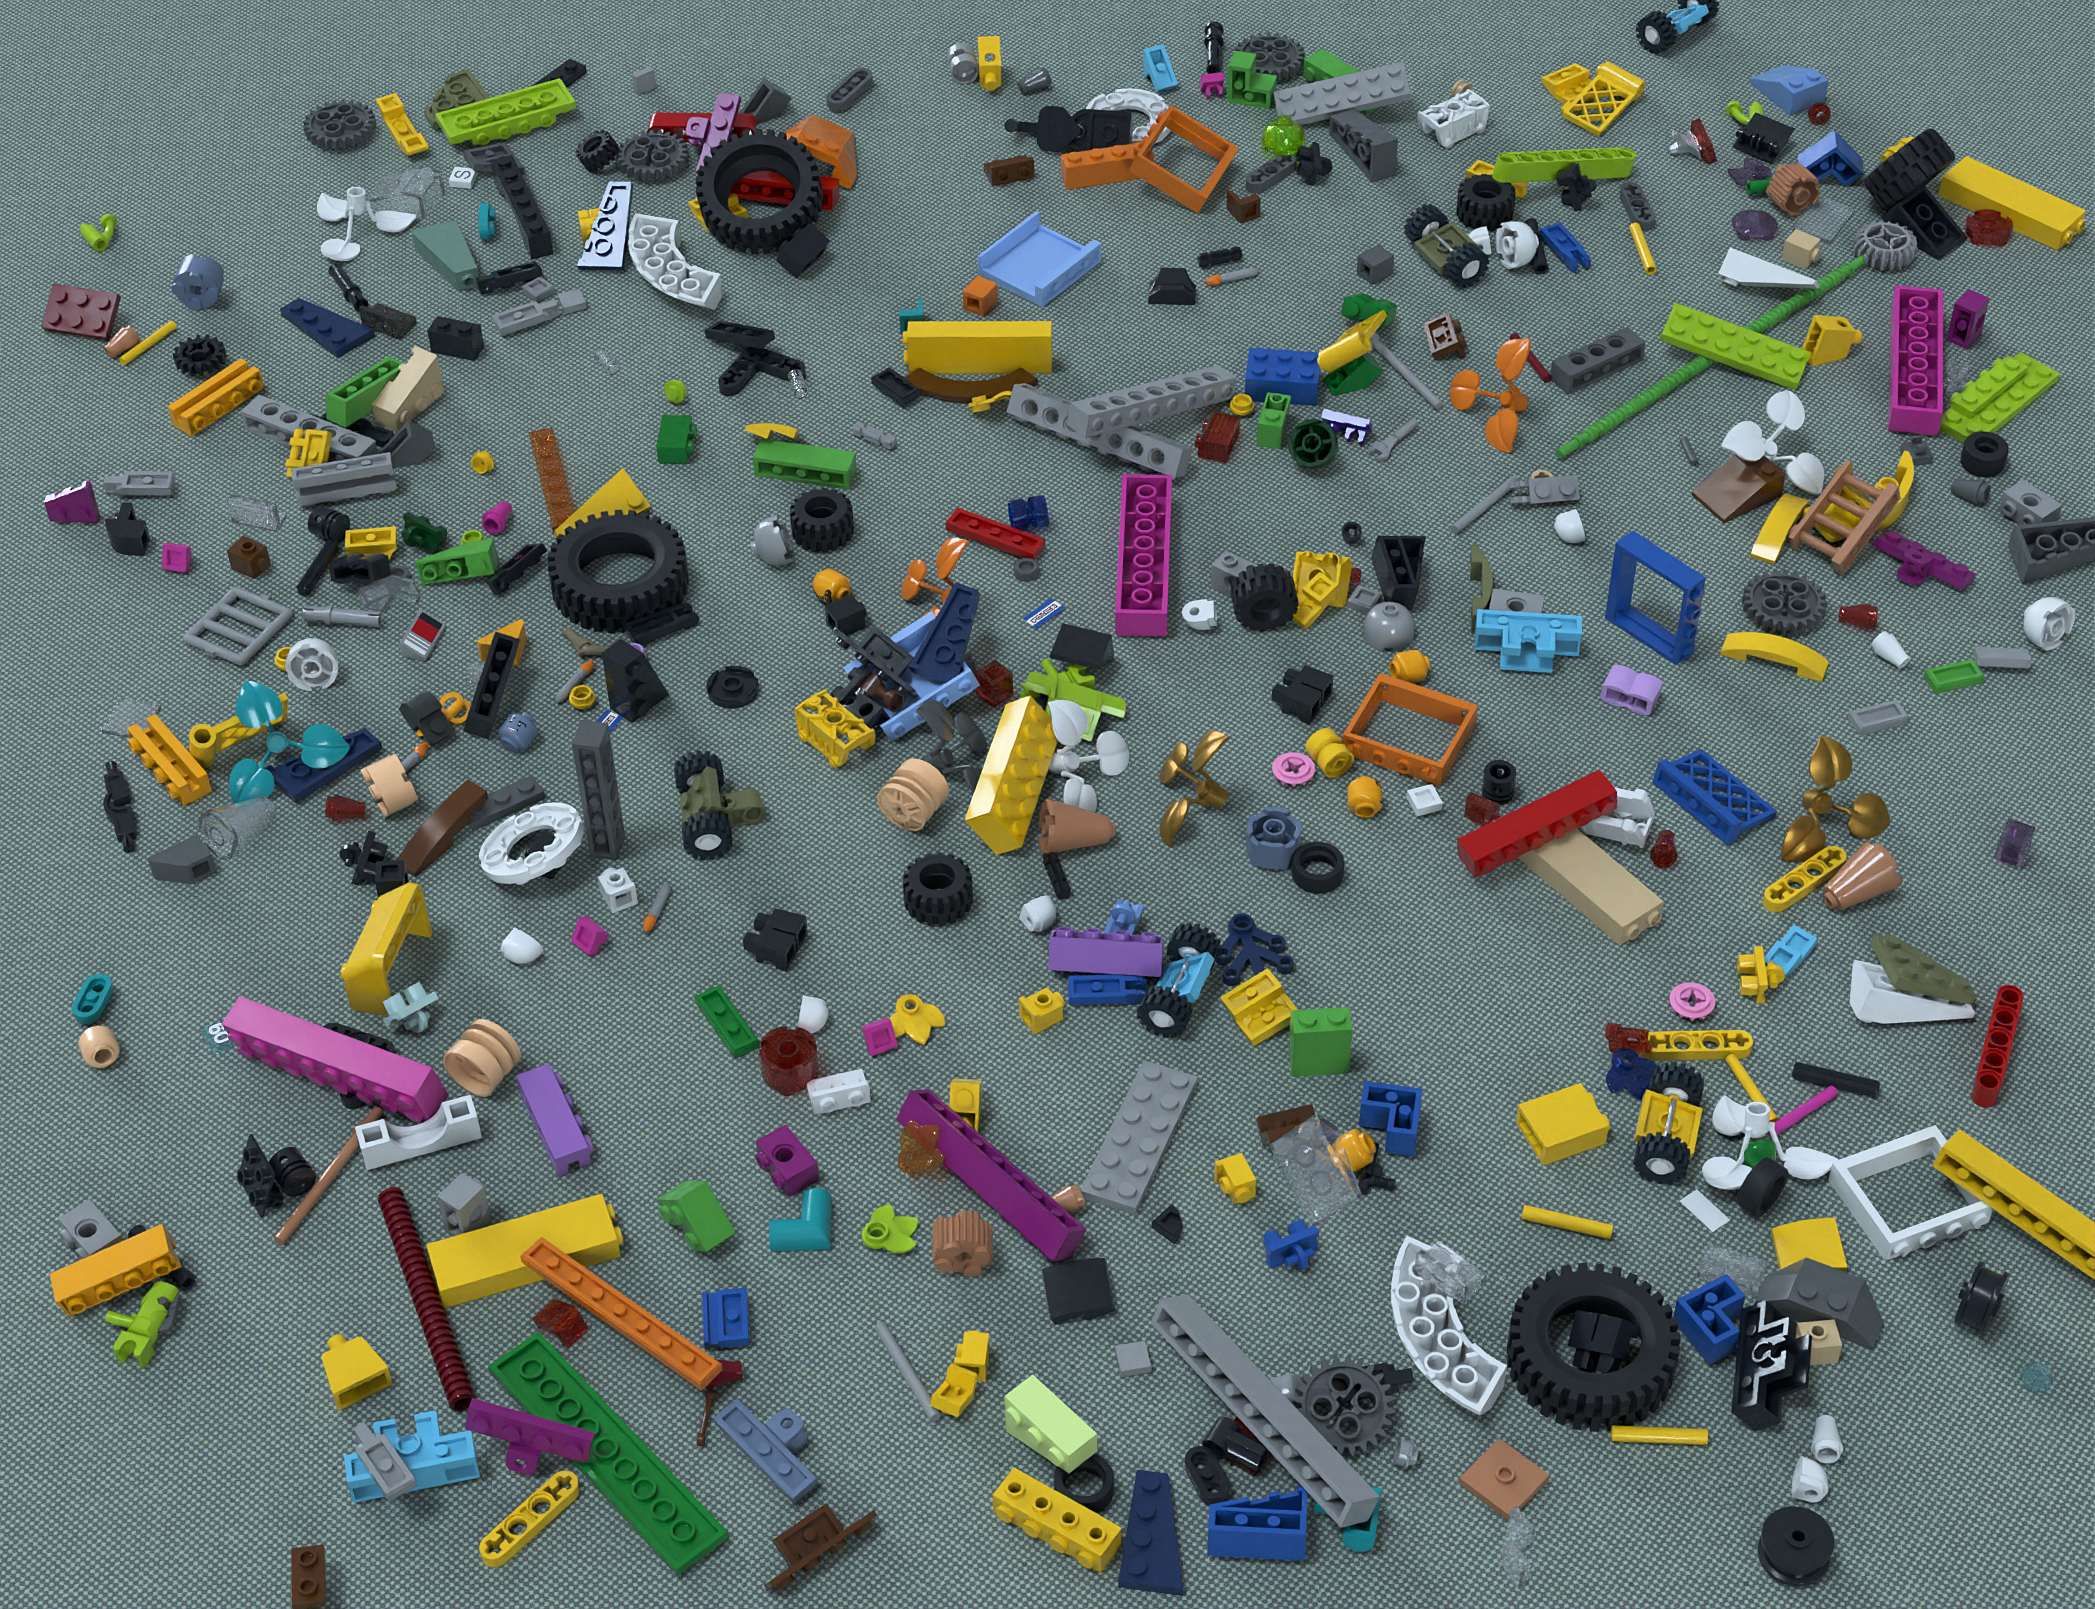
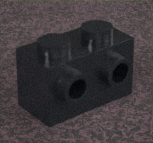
M810 223L803 229L799 227L792 235V240H785L778 249L780 254L776 261L796 278L823 255L830 243V240Z
M437 316L427 330L431 353L475 361L484 348L481 324Z

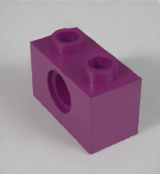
M1968 289L1954 304L1946 341L1968 350L1982 334L1990 298Z
M786 1124L756 1140L757 1154H755V1159L762 1170L767 1169L776 1188H782L788 1197L819 1181L816 1160Z

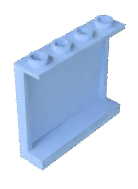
M1036 211L978 255V274L1044 307L1101 262V243L1093 240L1088 245L1083 246L1041 225L1040 212Z
M932 611L890 637V639L914 657L936 618ZM856 659L845 666L844 669L848 674L854 667L863 669L865 665ZM965 661L963 662L961 674L947 683L913 673L908 668L901 676V679L913 687L918 696L916 699L910 695L907 698L905 697L902 708L896 712H892L884 707L883 700L878 699L876 703L882 706L891 718L880 726L889 740L893 742L926 721L915 712L919 706L927 701L935 700L947 708L953 702L969 694L980 684ZM870 663L866 666L872 672H875L876 668ZM890 679L887 682L882 680L888 690L895 689L896 684Z

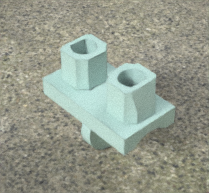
M420 982L403 990L410 1005H406L400 993L383 1001L389 1014L387 1018L383 1019L386 1027L406 1017L404 1027L407 1030L412 1029L414 1032L420 1033L427 1029V1019L430 1018L429 1012H423L420 1009L439 998L435 991L427 995Z

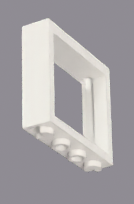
M1936 1125L1832 1162L1828 1181L1885 1261L1900 1255L1904 1257L1909 1252L1922 1247L1929 1248L1938 1241L1946 1238H1955L1962 1232L1973 1228L1980 1229L1981 1225L1989 1223L1993 1208L1951 1180L1969 1206L1892 1233L1856 1181L1929 1154H1932L1936 1159L1941 1148L1947 1142Z

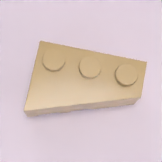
M414 346L411 350L413 356L407 364L402 363L399 366L398 370L401 372L393 382L388 381L372 403L375 422L396 432L408 420L412 421L444 393L438 356L417 346Z

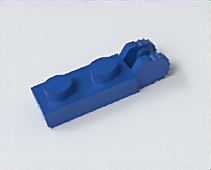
M1561 222L1540 228L1544 241L1562 261H1565L1566 267L1571 272L1578 270V262L1584 268L1591 266L1590 256L1583 249L1584 247Z
M1122 974L1069 976V1005L1120 1004L1126 1002L1130 1005H1140L1146 992L1144 990L1148 986L1147 979L1142 976H1125Z

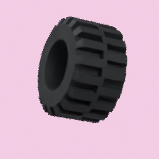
M1492 174L1473 175L1472 178H1466L1458 188L1456 210L1458 219L1465 226H1470L1472 229L1486 226L1487 230L1494 231L1495 229L1502 228L1501 223L1510 222L1513 219L1515 188L1509 182L1501 183L1494 180Z
M811 489L810 492L805 491L801 493L802 496H797L790 506L792 537L798 546L802 545L803 549H811L812 552L822 551L824 553L828 552V550H838L839 546H845L846 541L852 539V534H854L853 510L851 501L845 497V494L842 492L837 493V490Z
M1270 563L1268 565L1258 564L1256 567H1248L1247 571H1241L1238 574L1239 577L1234 578L1233 585L1230 588L1236 619L1238 622H1241L1242 626L1245 628L1249 627L1253 631L1256 629H1260V631H1266V629L1275 630L1276 627H1283L1286 625V621H1291L1294 618L1293 614H1296L1298 611V598L1293 577L1288 570L1284 571V567L1280 565L1275 567L1274 564Z
M929 853L925 854L924 858H916L915 863H910L903 874L904 904L906 910H909V915L912 918L916 917V920L920 923L927 922L929 926L934 924L945 926V923L953 924L956 923L957 918H964L965 912H969L971 904H973L972 873H970L969 866L967 864L964 865V861L960 858L954 859V855L951 854L945 856L943 853H937V855Z

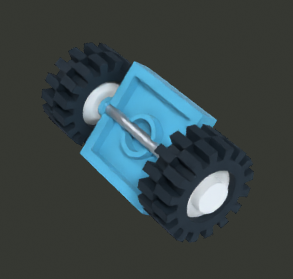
M1678 0V4H1681L1678 7L1679 10H1674L1668 15L1665 12L1661 14L1659 10L1651 12L1637 23L1636 32L1639 33L1636 36L1641 38V41H1639L1640 45L1644 44V49H1649L1650 53H1662L1675 43V40H1677L1675 35L1687 31L1689 25L1696 24L1700 26L1717 15L1716 13L1719 12V8H1717L1719 2L1715 0Z
M1186 923L1185 926L1180 924L1178 928H1175L1166 948L1167 955H1170L1171 963L1166 964L1156 987H1151L1149 991L1145 992L1137 1009V1018L1141 1019L1140 1024L1147 1025L1146 1030L1149 1032L1154 1030V1034L1157 1036L1162 1033L1164 1038H1168L1169 1034L1172 1038H1176L1177 1035L1180 1036L1185 1031L1193 1013L1191 1003L1199 998L1202 986L1214 967L1222 948L1220 939H1215L1216 934L1214 932L1208 933L1209 928L1204 927V929H1201L1200 924L1196 923L1194 927H1192L1191 923Z

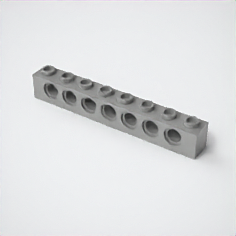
M1216 365L1071 402L1067 425L1086 438L1230 400L1234 397L1237 377L1221 366Z
M1026 383L1014 384L1006 412L1014 415L1015 420L1033 422L1035 427L1041 430L1048 431L1051 429L1056 431L1055 435L1061 438H1074L1077 440L1076 443L1081 446L1090 447L1091 445L1097 447L1099 453L1111 455L1112 453L1119 456L1118 460L1122 462L1140 464L1139 468L1145 471L1153 472L1155 470L1160 472L1161 475H1172V480L1185 476L1193 448L1134 425L1101 433L1100 437L1094 435L1085 438L1067 425L1069 406L1072 401ZM1034 403H1036L1038 407L1037 413L1034 411L1033 408ZM1055 411H1057L1059 416L1058 421L1054 418ZM1118 435L1121 437L1122 440L1121 446H1119L1117 443ZM1139 443L1143 447L1142 454H1140L1138 451ZM1160 452L1164 454L1163 463L1159 459Z

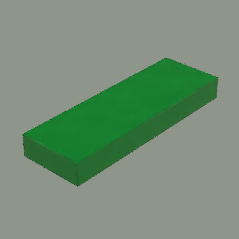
M719 985L694 996L695 1004L734 1059L760 1048L759 1040Z

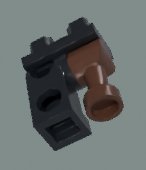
M864 666L863 669L854 667L848 673L847 678L850 683L845 688L836 686L831 692V696L833 698L836 697L838 702L855 717L863 719L867 727L875 730V738H878L884 732L880 725L891 718L876 701L878 699L883 700L884 707L892 712H896L902 708L905 696L896 689L888 690L879 676L868 667Z

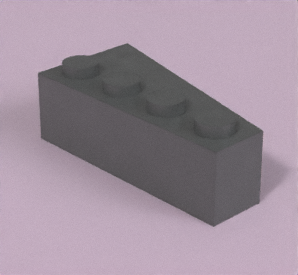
M1355 109L1330 116V136L1371 183L1395 176L1398 164V138Z
M2095 517L2014 526L2008 542V548L2022 584L2095 560Z

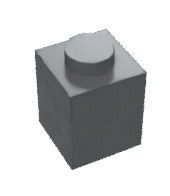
M1379 244L1358 255L1357 274L1371 285L1393 274L1394 255Z

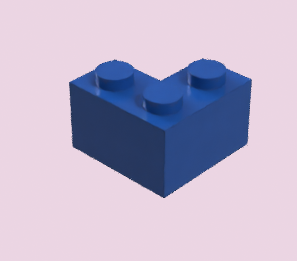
M1833 131L1798 155V164L1806 167L1818 179V182L1832 173L1846 187L1864 175L1862 157L1836 131Z
M1364 1081L1359 1126L1387 1129L1385 1153L1414 1157L1423 1089Z
M1727 1274L1677 1299L1673 1318H1677L1678 1328L1709 1365L1735 1353L1740 1332L1732 1321L1740 1318L1746 1296Z

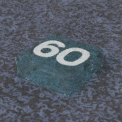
M224 1019L200 1030L201 1037L213 1055L236 1045L228 1039V1033L221 1025Z

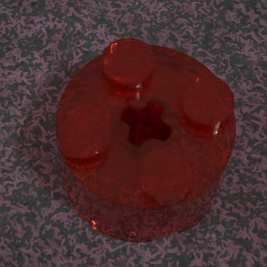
M787 1026L771 1030L762 1038L759 1050L761 1074L764 1082L770 1088L779 1091L783 1096H791L795 1092L807 1088V1083L818 1078L819 1064L816 1040L810 1032L800 1027H796V1030L787 1029Z

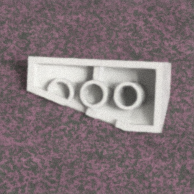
M1733 248L1729 249L1718 273L1725 278L1723 282L1734 287L1737 284L1758 287L1818 289L1820 286L1812 278Z
M1855 960L1853 963L1850 1005L1856 1017L1863 1022L1871 1023L1873 1021L1889 1024L1973 1018L1975 1015L1973 1008L1969 1004L1894 988L1885 970L1880 965Z

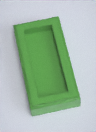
M1973 659L1926 669L1924 672V678L1935 694L1982 684L1984 681V675Z

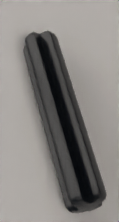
M326 540L297 584L298 594L308 596L328 567L329 562H331L339 550L337 540Z
M1801 1062L1794 1064L1792 1072L1794 1079L1828 1087L1834 1086L1836 1089L1870 1097H1877L1880 1088L1878 1080Z

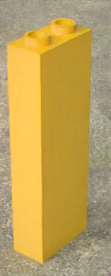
M1965 156L1943 175L1941 179L1939 196L2057 251L2063 245L2069 244L2074 235L2081 233L2086 224L2084 220L2086 210L1968 156Z
M1052 321L908 322L907 331H903V346L908 347V350H904V364L909 365V374L918 368L931 374H1009L1019 368H1023L1030 374H1052Z
M598 1194L426 1244L444 1309L544 1280V1278L524 1265L520 1258L541 1237L584 1267L621 1257L619 1245L624 1244L619 1226L613 1227L612 1224L613 1221H616L612 1204L606 1205L603 1194Z

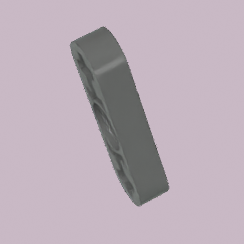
M1290 152L1280 153L1246 176V190L1255 194L1262 193L1296 170L1295 155Z
M1634 182L1622 184L1620 200L1631 222L1639 223L1642 231L1653 229L1655 214L1641 186Z

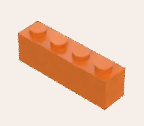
M1141 142L1061 154V178L1066 190L1142 179L1129 171L1133 163L1130 158L1136 148L1141 150L1138 147ZM1150 149L1146 158L1154 162V154L1152 149Z

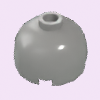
M779 514L763 519L754 530V541L750 542L754 555H760L765 563L773 566L786 565L795 561V556L789 558L788 550H793V546L785 523L779 524L778 519L781 518Z
M1382 602L1375 605L1367 613L1364 621V640L1370 647L1378 651H1384V648H1393L1392 652H1397L1407 648L1412 643L1415 632L1412 614L1405 606L1395 602Z

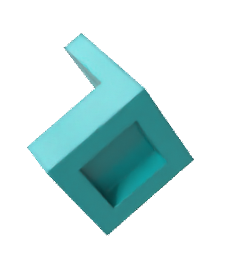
M918 298V309L899 310L900 335L903 334V331H907L908 322L924 321L923 298Z

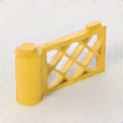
M1609 61L1605 64L1601 63L1596 71L1597 76L1572 102L1567 101L1560 110L1562 112L1561 117L1598 137L1633 100L1637 101L1646 87L1645 80ZM1599 84L1605 87L1606 90L1596 91L1595 87ZM1614 96H1621L1625 100L1615 101ZM1598 97H1609L1610 102H1600ZM1594 98L1595 103H1584L1583 99ZM1612 108L1613 113L1603 114L1602 109ZM1597 109L1598 114L1588 115L1587 110ZM1582 110L1583 115L1576 116L1571 112ZM1600 120L1602 125L1598 128L1591 124L1590 121Z
M1382 310L1349 328L1338 338L1336 343L1320 351L1318 354L1319 358H1317L1320 368L1331 373L1372 350L1370 339L1387 317L1386 312Z
M285 692L278 695L282 703V714L278 719L270 721L272 727L287 720L288 697ZM237 715L214 727L207 724H198L189 732V753L203 769H206L213 765L216 754L268 729L265 723L259 728L247 727L240 722Z

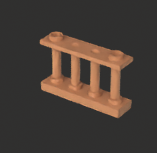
M1846 460L1842 466L1837 467L1830 483L1799 524H1795L1789 532L1791 549L1796 551L1802 542L1830 556L1834 572L1841 576L1844 575L1901 499L1899 486L1889 482L1885 489L1882 488L1880 490L1853 476L1852 462ZM1845 484H1848L1875 498V502L1871 508L1864 509L1838 494ZM1833 503L1861 519L1856 528L1850 529L1824 515V512ZM1818 522L1844 536L1846 541L1841 548H1835L1809 534V532Z

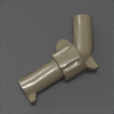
M571 627L561 632L562 637H567L573 643V648L578 652V656H602V652L606 650V645H594L592 641L579 636Z

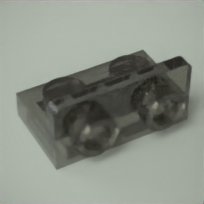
M379 303L373 308L366 306L359 308L362 325L399 340L417 324L415 316Z

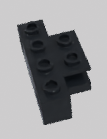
M1766 1300L1741 1309L1739 1325L1740 1332L1731 1412L1753 1431L1779 1424L1781 1420L1782 1397L1807 1389L1809 1383L1812 1335L1807 1334L1796 1338L1797 1323L1790 1317H1785Z

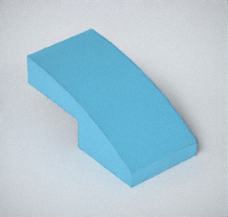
M1793 925L1781 942L1777 940L1764 957L1765 966H1767L1768 962L1773 961L1775 965H1779L1784 969L1785 977H1787L1818 944V938Z

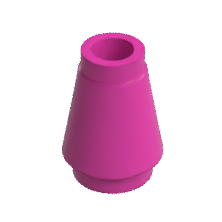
M501 501L487 511L482 517L483 528L491 534L502 532L512 512V506L506 501Z

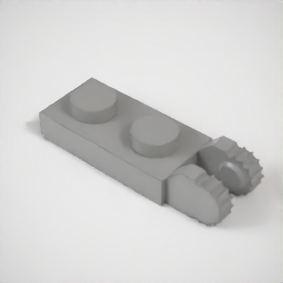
M1578 475L1534 478L1508 483L1509 489L1527 488L1528 496H1514L1510 498V504L1529 503V505L1580 500Z

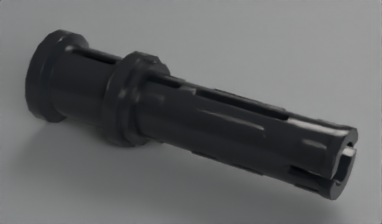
M1214 21L1208 23L1204 29L1206 35L1204 44L1207 48L1206 72L1208 74L1220 72V48L1224 43L1222 37L1224 28L1221 23Z

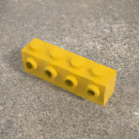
M1015 1467L992 1495L993 1512L999 1519L1006 1523L1011 1522L1017 1525L1032 1538H1040L1047 1542L1055 1551L1070 1555L1087 1569L1093 1568L1102 1573L1122 1545V1527Z

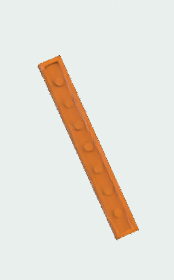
M543 1237L538 1239L520 1256L521 1262L701 1391L723 1370L720 1362Z

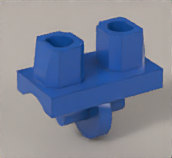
M1302 1219L1292 1222L1288 1226V1234L1290 1236L1282 1238L1278 1231L1275 1230L1264 1234L1263 1245L1266 1250V1264L1270 1269L1284 1263L1287 1267L1295 1264L1300 1271L1307 1269V1259L1313 1257L1314 1251L1318 1250L1317 1236L1319 1235V1230L1315 1225L1308 1227Z

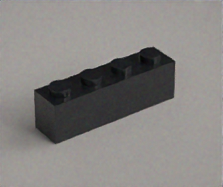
M495 631L463 732L489 739L520 639Z

